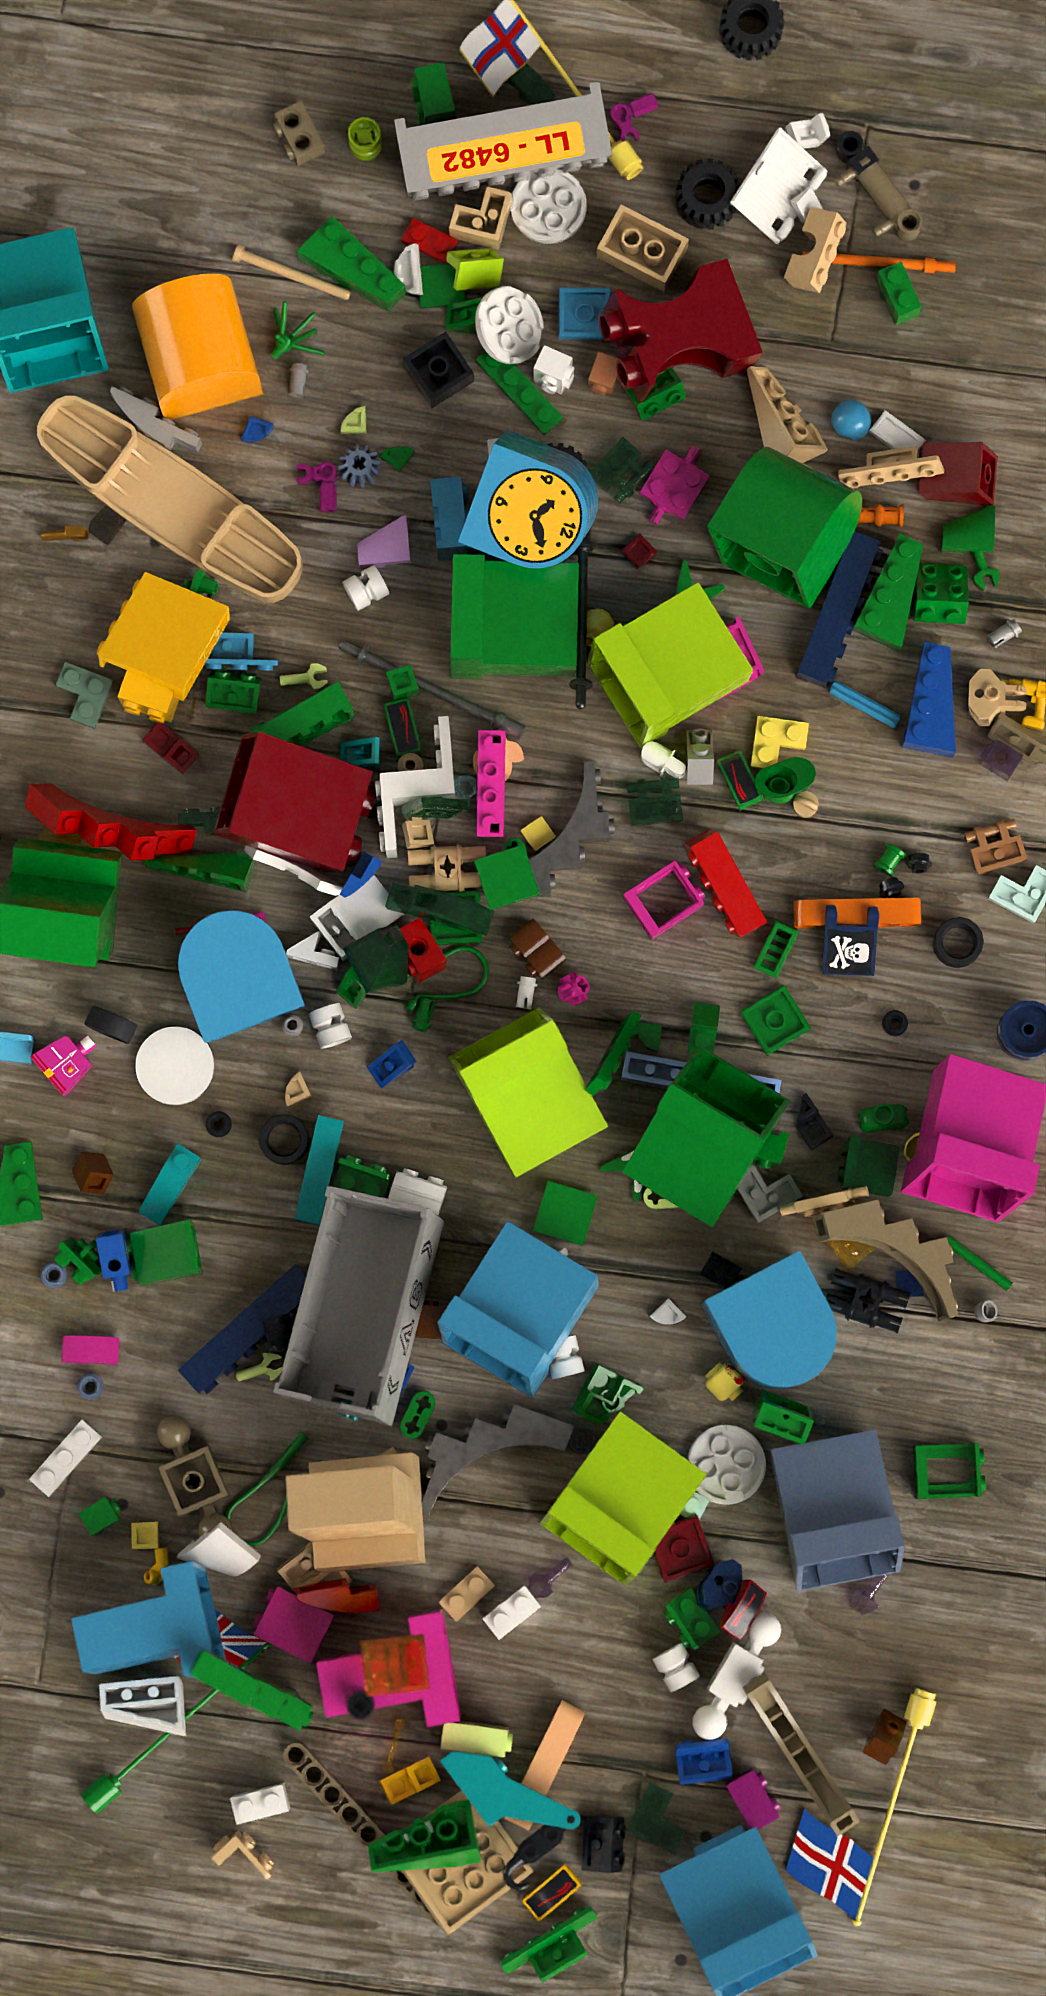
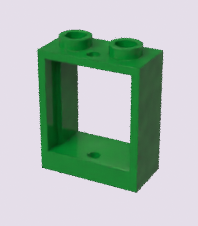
M763 1389L752 1413L754 1427L805 1445L814 1422L811 1407ZM786 1402L787 1406L782 1407L781 1403Z

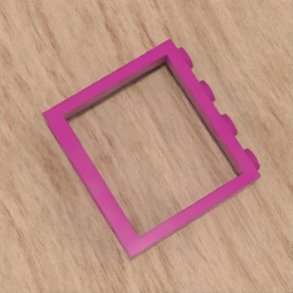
M506 730L478 731L477 836H504ZM493 736H501V743H493ZM491 823H499V829H491Z

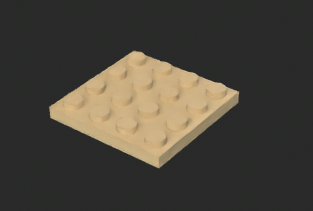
M461 1790L443 1804L467 1800L468 1798ZM472 1803L471 1808L482 1862L449 1868L402 1870L446 1936L511 1889L503 1880V1870L518 1848L499 1821H496L489 1827ZM529 1864L520 1866L513 1871L512 1879L518 1884L533 1873V1870Z

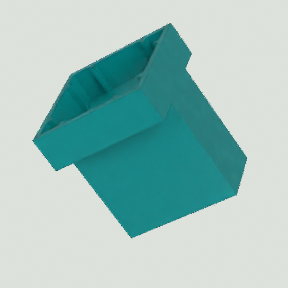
M74 227L0 244V369L9 394L109 370L84 260Z

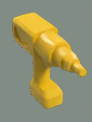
M1001 679V681H1006V685H1022L1027 688V694L1025 695L1032 696L1031 703H1035L1034 717H1024L1021 725L1042 731L1045 723L1046 682L1023 679V681Z

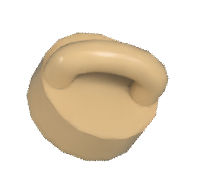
M800 792L793 800V810L799 817L809 818L818 810V798L812 792Z

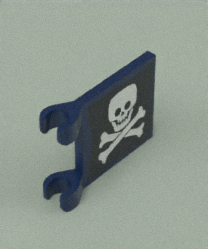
M827 905L822 974L874 976L879 923L878 907H868L867 925L836 924L837 908L835 905Z

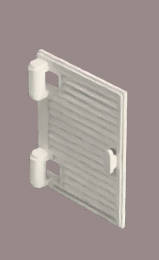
M778 127L730 203L775 244H778L787 237L794 226V219L797 216L790 200L808 187H811L813 191L818 189L827 175V170L785 131ZM808 168L815 172L811 181L804 177ZM776 218L783 222L778 231L771 227Z

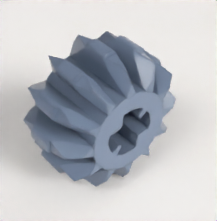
M355 444V451L352 452L350 448H346L345 453L347 456H339V461L342 464L338 466V471L343 473L341 476L343 481L350 479L351 487H354L358 481L360 488H364V481L367 480L372 485L374 483L372 476H380V471L377 468L381 466V460L376 459L378 456L376 451L369 453L370 448L368 445H365L363 450H360L359 444ZM360 462L361 465L363 462L364 469L359 470L358 467L356 470L355 463Z

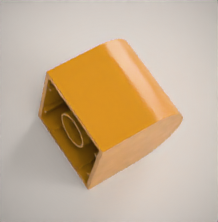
M199 274L175 279L146 291L132 303V311L163 417L173 420L263 394L233 284L228 276L222 274Z

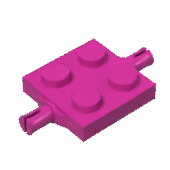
M692 446L685 458L678 457L667 449L665 450L639 494L651 501L655 507L648 521L652 522L654 519L653 524L657 525L663 513L673 514L681 520L685 519L710 475L698 469L694 464L701 453L699 448L696 450V447Z

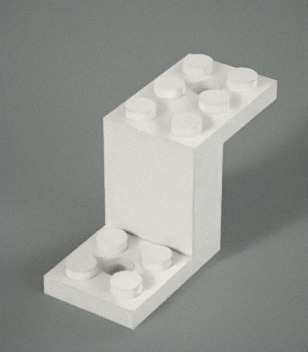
M449 716L438 717L439 724L434 725L435 745H440L441 750H436L437 769L380 773V780L375 781L377 801H382V806H377L379 826H384V832H379L381 852H386L387 858H398L394 807L405 806L406 804L417 805L418 803L455 802Z

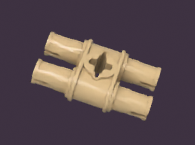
M457 844V846L436 847V845H433L431 849L408 850L409 866L432 864V867H435V872H432V875L409 876L410 891L433 890V892L439 893V891L459 890V892L465 891V888L482 887L478 872L464 873L461 870V865L464 862H474L476 859L486 857V846L462 847V845ZM446 859L449 860L450 866L455 868L451 869L449 878H447L445 870L441 869L445 868Z

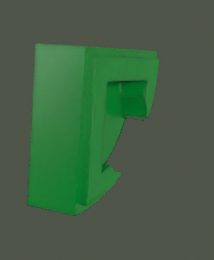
M407 446L387 448L379 454V458L400 472L415 454V450Z
M638 1022L637 1025L640 1029L637 1035L640 1041L648 1049L658 1052L662 1025Z

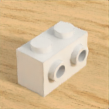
M544 345L534 366L533 382L541 385V389L550 394H555V392L562 394L564 388L569 389L574 379L573 372L575 367L572 366V357Z

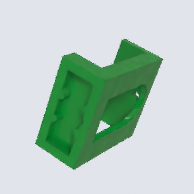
M979 1443L913 1446L916 1499L982 1497V1491H986L985 1475H981L980 1465L984 1464L985 1457L984 1449H979ZM960 1457L970 1461L973 1466V1476L966 1483L928 1485L927 1459Z

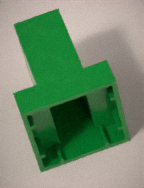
M453 554L451 679H482V674L575 676L577 668L579 563H558L545 568H527L507 561H485V555Z
M19 837L13 847L11 873L0 890V954L95 967L99 959L109 960L114 949L123 853Z
M699 1046L670 1084L657 1107L656 1114L622 1173L713 1228L791 1100L704 1047Z

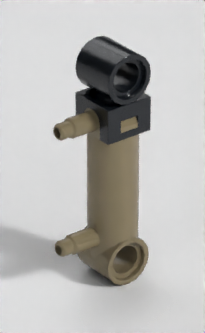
M855 131L844 132L839 137L836 154L842 162L847 163V171L835 180L836 185L841 186L854 178L856 182L860 181L887 217L886 220L873 229L875 236L884 234L894 226L896 235L901 240H914L919 235L923 223L921 214L917 210L912 209L878 164L879 159L872 149L867 146L862 150L863 139L861 135ZM851 143L856 149L848 151L843 145ZM905 221H911L912 223H914L915 227L913 229H907L903 226L902 223Z

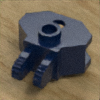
M731 1559L710 1566L696 1587L697 1605L703 1610L708 1611L719 1607L725 1609L727 1604L735 1603L743 1581L741 1564Z

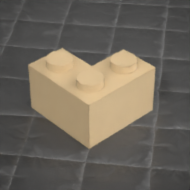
M487 187L481 210L456 204L449 227L450 237L499 250L512 203V193Z

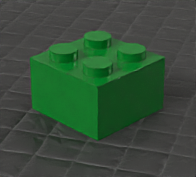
M444 62L414 68L415 77L410 79L413 99L417 106L419 125L454 120L455 108Z

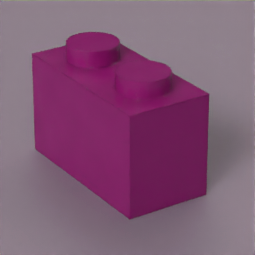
M751 1768L725 1783L749 1829L756 1827L759 1830L780 1818L777 1811L781 1810V1807L774 1795L770 1797L767 1795L764 1787L768 1786L761 1771L755 1773L754 1769Z

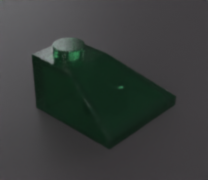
M397 925L378 928L343 948L367 993L407 983L409 946Z

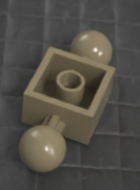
M176 1415L164 1418L158 1425L157 1437L164 1447L173 1450L176 1460L158 1468L178 1516L186 1515L198 1509L202 1518L198 1527L199 1537L206 1531L210 1532L220 1522L232 1531L228 1518L216 1513L213 1502L229 1496L230 1493L210 1446L191 1453L187 1444L191 1436L188 1422ZM192 1474L201 1479L197 1489L195 1486L188 1485V1481L191 1480L190 1475Z

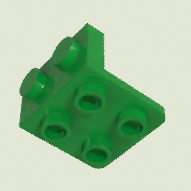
M920 563L916 578L914 622L966 624L969 605L967 567L963 565Z

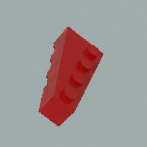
M708 829L683 843L689 861L700 873V881L706 890H710L713 896L711 900L718 912L722 911L726 918L724 924L731 935L735 933L736 936L741 938L767 923L718 831Z

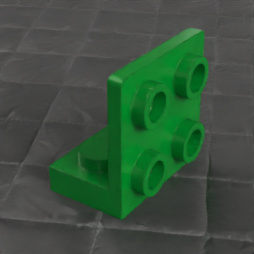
M347 1155L346 1159H339L340 1167L333 1187L385 1198L391 1181L386 1168L372 1164L371 1168L363 1166L362 1160Z

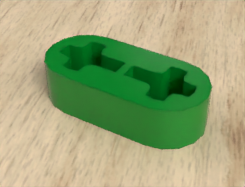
M421 1391L413 1397L400 1425L401 1432L405 1437L415 1439L423 1433L436 1405L432 1394ZM424 1396H428V1402L431 1403V1407H425L420 1415L417 1413L419 1404L416 1401L418 1398L423 1399ZM416 1415L420 1417L417 1422V1426L420 1429L418 1432L413 1431L410 1435L407 1433L408 1428L405 1427V1423H411Z

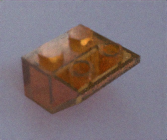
M409 1634L360 1641L366 1696L430 1689L424 1634Z

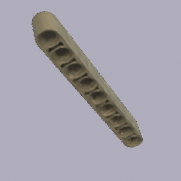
M294 1741L286 1747L283 1755L288 1766L367 1852V1845L388 1835L303 1742ZM292 1747H299L303 1751V1759L293 1761L289 1756V1750ZM310 1767L319 1768L322 1773L321 1779L318 1781L310 1780L307 1776V1770ZM328 1787H336L340 1792L339 1799L335 1801L327 1799L325 1790ZM351 1806L358 1811V1817L355 1820L350 1821L344 1817L343 1810L346 1807ZM370 1826L375 1829L376 1837L373 1840H365L362 1837L361 1831L364 1827ZM387 1871L386 1873L434 1925L439 1926L424 1902L416 1896V1891L410 1882L399 1878L397 1871Z

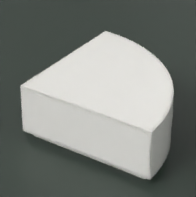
M669 1298L649 1316L654 1321L666 1325L676 1324L686 1318Z

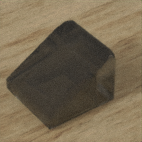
M105 506L91 520L88 528L89 533L108 545L126 523V519Z

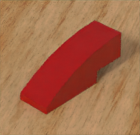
M343 1578L294 1587L297 1600L322 1609L345 1613L380 1611L377 1589L374 1584L350 1588L347 1579Z

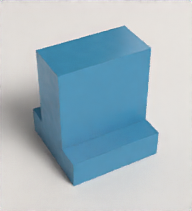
M507 1221L459 1298L454 1296L438 1321L443 1344L533 1398L549 1373V1365L599 1288L598 1275Z
M193 1561L162 1568L161 1573L166 1596L71 1618L82 1672L102 1675L180 1656L183 1675L195 1678L189 1674V1669L202 1647L226 1660L206 1568Z
M756 1827L659 1874L717 1996H738L818 1956L803 1921Z

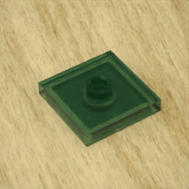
M420 797L402 806V816L450 819L470 809V799Z

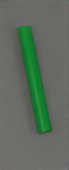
M950 1235L947 1237L948 1243L956 1254L1006 1291L1011 1287L1013 1282Z

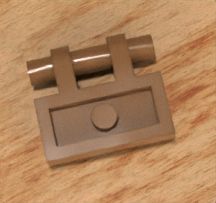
M1004 819L998 820L994 825L984 828L982 826L974 827L973 831L964 833L967 843L977 841L979 846L969 850L977 875L1028 860L1021 836H1009L1008 831L1017 829L1014 819L1004 821ZM999 834L1000 841L987 843L986 837Z

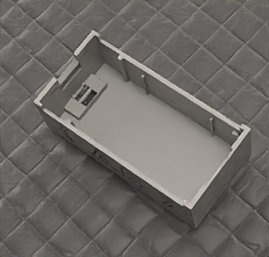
M327 1186L325 1192L327 1200L281 1377L279 1383L276 1382L273 1393L292 1403L338 1412L392 1426L444 1220L427 1207ZM335 1388L352 1391L354 1395L352 1397L335 1393L334 1390ZM334 1396L352 1400V1403L348 1405L331 1401Z

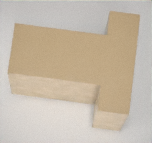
M414 1453L309 1463V1474L286 1476L289 1531L313 1542L315 1570L323 1573L425 1563L419 1457Z

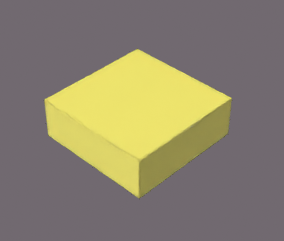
M542 816L520 830L534 852H537L556 839L555 834Z
M159 1522L131 1523L132 1550L159 1548Z

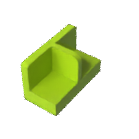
M494 249L460 250L447 253L446 261L456 269L454 288L456 290L491 288L500 285L504 258Z

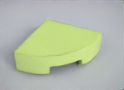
M365 406L358 407L347 415L341 424V434H366Z

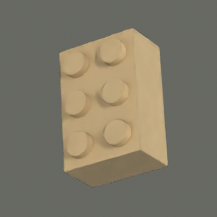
M620 205L597 247V258L665 292L688 249L689 239Z

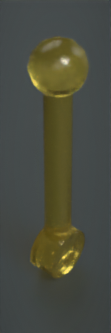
M397 1719L395 1722L396 1731L388 1761L383 1766V1771L386 1774H390L393 1771L392 1763L401 1729L405 1727L403 1719Z

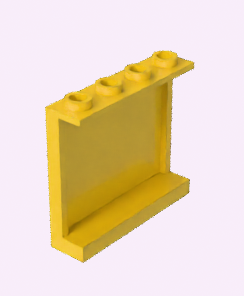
M145 572L141 580L137 579L134 583L130 599L123 602L118 620H114L111 623L107 639L101 641L98 646L97 655L100 667L104 668L106 662L173 689L174 698L184 701L230 620L229 606Z

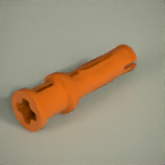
M882 504L869 508L862 507L858 523H874V526L877 527L882 525H898V527L903 528L904 504H900L899 507H883Z

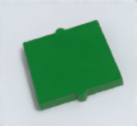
M448 263L420 267L423 295H419L421 309L444 307L465 301L464 290H456L454 288L456 269Z

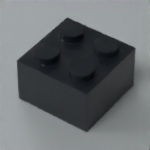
M446 331L403 358L405 370L431 409L474 382V372Z

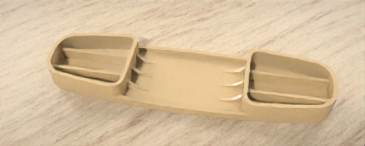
M64 396L56 399L41 416L37 425V437L43 451L61 469L106 506L179 557L238 591L266 603H275L284 599L298 583L303 568L301 555L298 548L278 528L253 507L242 503L198 469L136 431L132 424L77 396Z

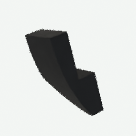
M805 1093L802 1096L801 1108L797 1118V1130L812 1151L833 1138V1134L808 1094Z

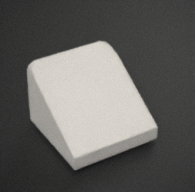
M808 187L790 200L802 223H805L811 207L823 209L811 187Z

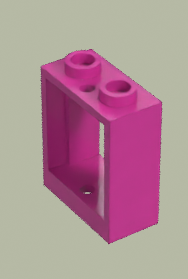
M676 860L623 894V899L651 941L704 906L703 899L705 895L698 885L693 887L688 879L691 877L689 871L683 863L679 865ZM673 873L693 904L658 927L638 898V895Z

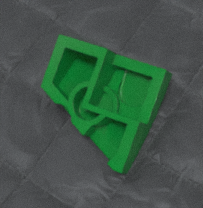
M990 505L942 525L940 551L993 553L995 506Z
M595 1363L571 1410L579 1416L601 1425L609 1418L612 1412L619 1411L625 1406V1401L635 1393L640 1394L644 1388Z

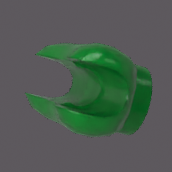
M882 1103L874 1107L865 1108L858 1113V1117L861 1118L860 1130L863 1132H875L904 1128L909 1124L906 1114L907 1107L901 1104Z

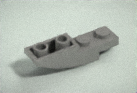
M111 387L110 393L117 407L141 434L169 451L172 450L174 443L193 452H199L202 442L197 432L189 428L182 430L175 427L176 424L165 417H162L160 420L161 414L154 401L145 397L142 400L133 396L134 393L124 387L119 389Z

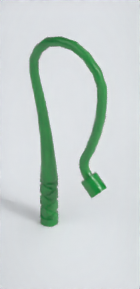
M459 946L445 952L444 956L446 958L460 951L476 955L484 968L480 983L471 990L455 994H417L413 999H409L405 1009L414 1013L419 1004L418 1000L421 997L434 1000H448L476 994L484 987L488 979L489 966L486 958L480 951L467 946ZM406 971L384 976L370 991L399 983L410 978Z
M300 1432L272 1468L252 1488L229 1506L225 1517L230 1521L232 1511L236 1506L258 1491L281 1471L309 1438ZM287 1493L281 1511L267 1534L257 1541H244L250 1547L259 1546L267 1542L277 1530L288 1508Z

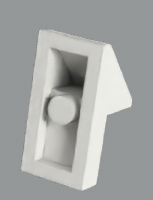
M320 931L287 949L286 955L288 958L338 971L340 958L335 957L336 952L327 949H321L320 952H316L321 936Z

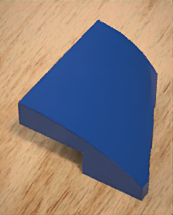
M364 851L339 895L346 898L359 890L375 874L383 861Z

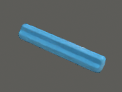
M834 681L829 690L831 695L892 728L897 726L901 718L898 713L839 681Z

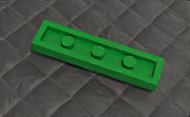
M486 351L476 359L479 367L544 436L563 420V416L515 364L501 363L492 358Z
M632 1010L621 1022L585 1089L590 1095L594 1096L600 1089L604 1091L613 1079L610 1074L614 1073L622 1063L619 1057L624 1056L631 1046L628 1040H632L639 1031L640 1027L637 1024L642 1015L635 1010Z

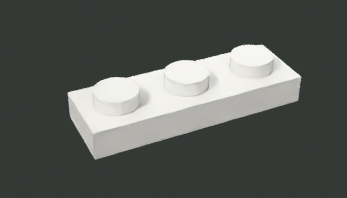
M81 1420L29 1480L50 1497L101 1440L102 1436L84 1420Z

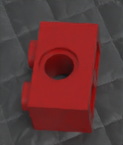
M421 918L393 932L392 950L396 956L402 957L407 974L411 978L414 977L418 984L445 970L447 959ZM420 949L423 954L415 955L411 950Z

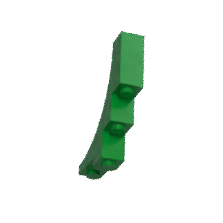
M203 1647L189 1669V1674L246 1707L249 1705L272 1719L275 1717L298 1731H300L302 1726L307 1727L314 1713L311 1711L313 1706L302 1699L297 1690L289 1686L282 1687L266 1681Z

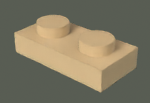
M477 1566L443 1597L439 1604L457 1622L495 1587V1584Z

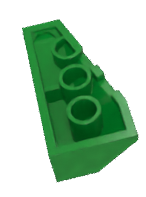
M235 851L234 855L222 853L145 860L144 865L148 869L247 893L255 863L253 859H249L250 856L247 853Z
M469 1799L443 1804L428 1816L413 1820V1824L400 1831L395 1830L367 1845L371 1872L449 1868L482 1862L477 1830Z

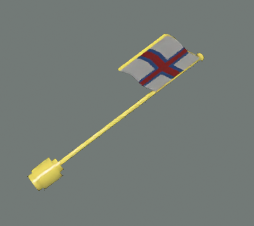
M503 0L489 18L470 32L459 48V51L492 97H494L496 91L508 78L528 62L539 46L544 50L577 97L582 96L514 0ZM608 132L612 156L609 157V160L621 176H625L627 180L634 178L643 170L642 160L628 141L622 142L619 140L615 142Z

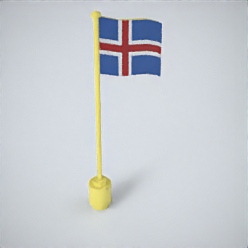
M915 1688L914 1693L910 1695L904 1718L908 1720L907 1725L912 1726L874 1856L872 1857L847 1836L841 1834L837 1837L832 1828L821 1823L804 1807L786 1870L792 1877L807 1888L834 1902L853 1918L852 1924L855 1926L862 1924L860 1918L917 1728L923 1729L924 1725H930L937 1701L934 1699L936 1694L924 1689Z

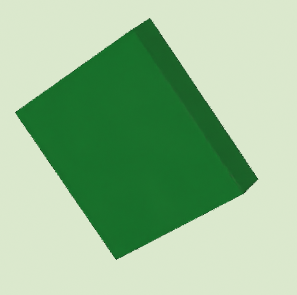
M524 844L474 860L490 911L540 895Z
M548 1181L533 1232L583 1246L598 1196Z

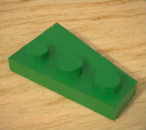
M32 1142L6 1145L0 1170V1227L43 1220Z

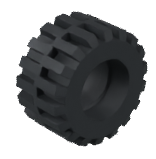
M728 0V4H725L722 10L719 29L720 36H722L721 41L723 45H727V51L730 54L735 51V57L739 59L741 56H746L747 61H751L752 57L760 60L763 54L769 56L772 49L775 50L778 47L782 37L784 13L783 9H779L780 3L777 0L774 2L772 0ZM745 16H756L765 23L766 29L758 34H748L739 28L737 22Z
M707 158V163H703L702 159L696 161L695 166L692 163L689 164L687 171H682L680 180L678 179L675 197L677 210H681L680 216L683 219L687 217V223L691 226L697 223L698 229H703V225L708 226V230L714 229L715 224L721 227L724 225L725 220L729 222L732 219L733 213L735 214L737 210L730 201L740 187V183H737L738 177L736 173L732 174V168L729 165L724 168L723 162L720 160L716 164L712 163L713 159ZM702 184H711L721 191L723 197L717 203L703 204L694 197L693 191Z

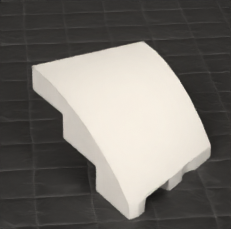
M221 1522L210 1532L206 1531L197 1541L193 1540L177 1555V1558L186 1562L193 1561L205 1568L230 1576H238L246 1572L261 1557L258 1552Z

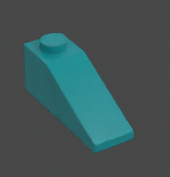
M177 1144L138 1212L161 1226L202 1159L180 1144Z

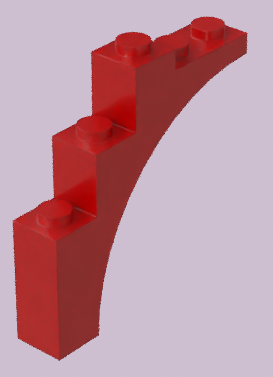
M52 783L29 785L25 808L55 835L78 834L93 848H118L131 861L153 860L154 855L192 853L197 829L192 825H168L131 819L81 802Z

